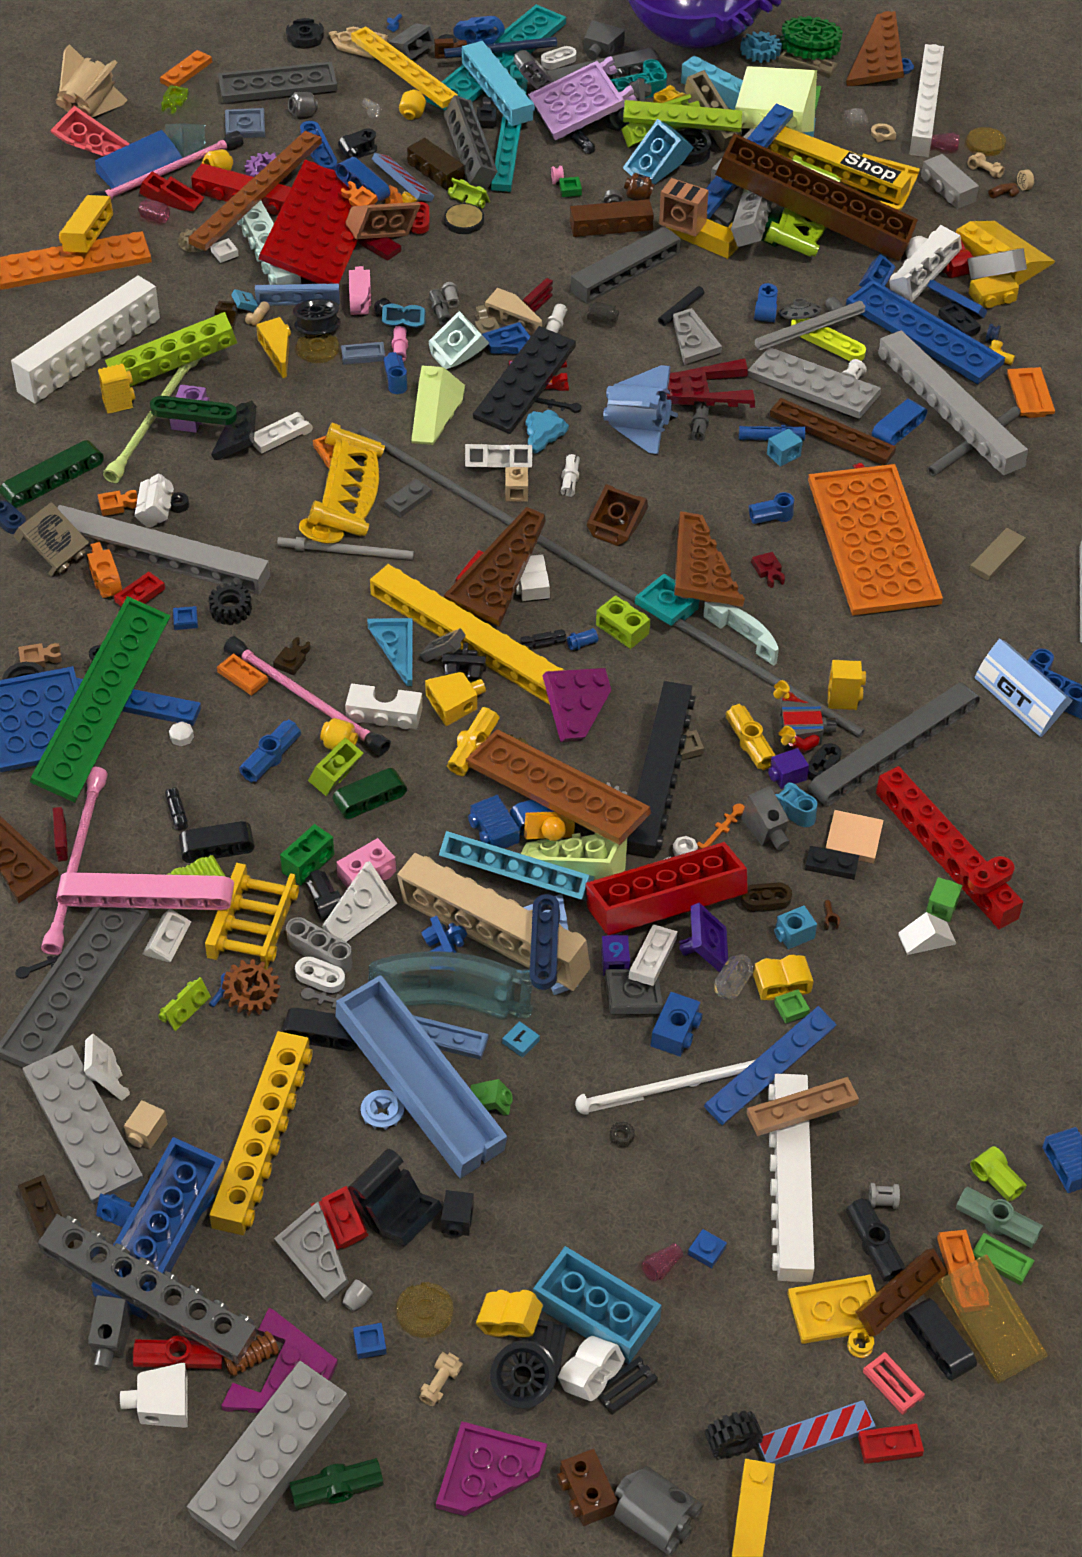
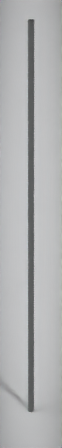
M363 427L359 429L358 435L381 442L382 445H385L384 450L505 524L510 525L515 520L513 517ZM540 534L537 540L538 544L635 602V596L639 593ZM679 619L673 624L774 686L782 680L684 620ZM788 684L790 687L789 691L799 699L821 706V714L824 717L836 718V724L859 738L864 734L865 729Z

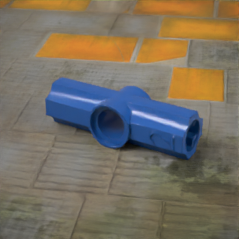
M289 719L283 721L271 735L263 736L259 740V747L239 767L240 773L251 783L253 781L257 782L270 767L280 764L282 754L299 738L301 729L297 727L295 722Z

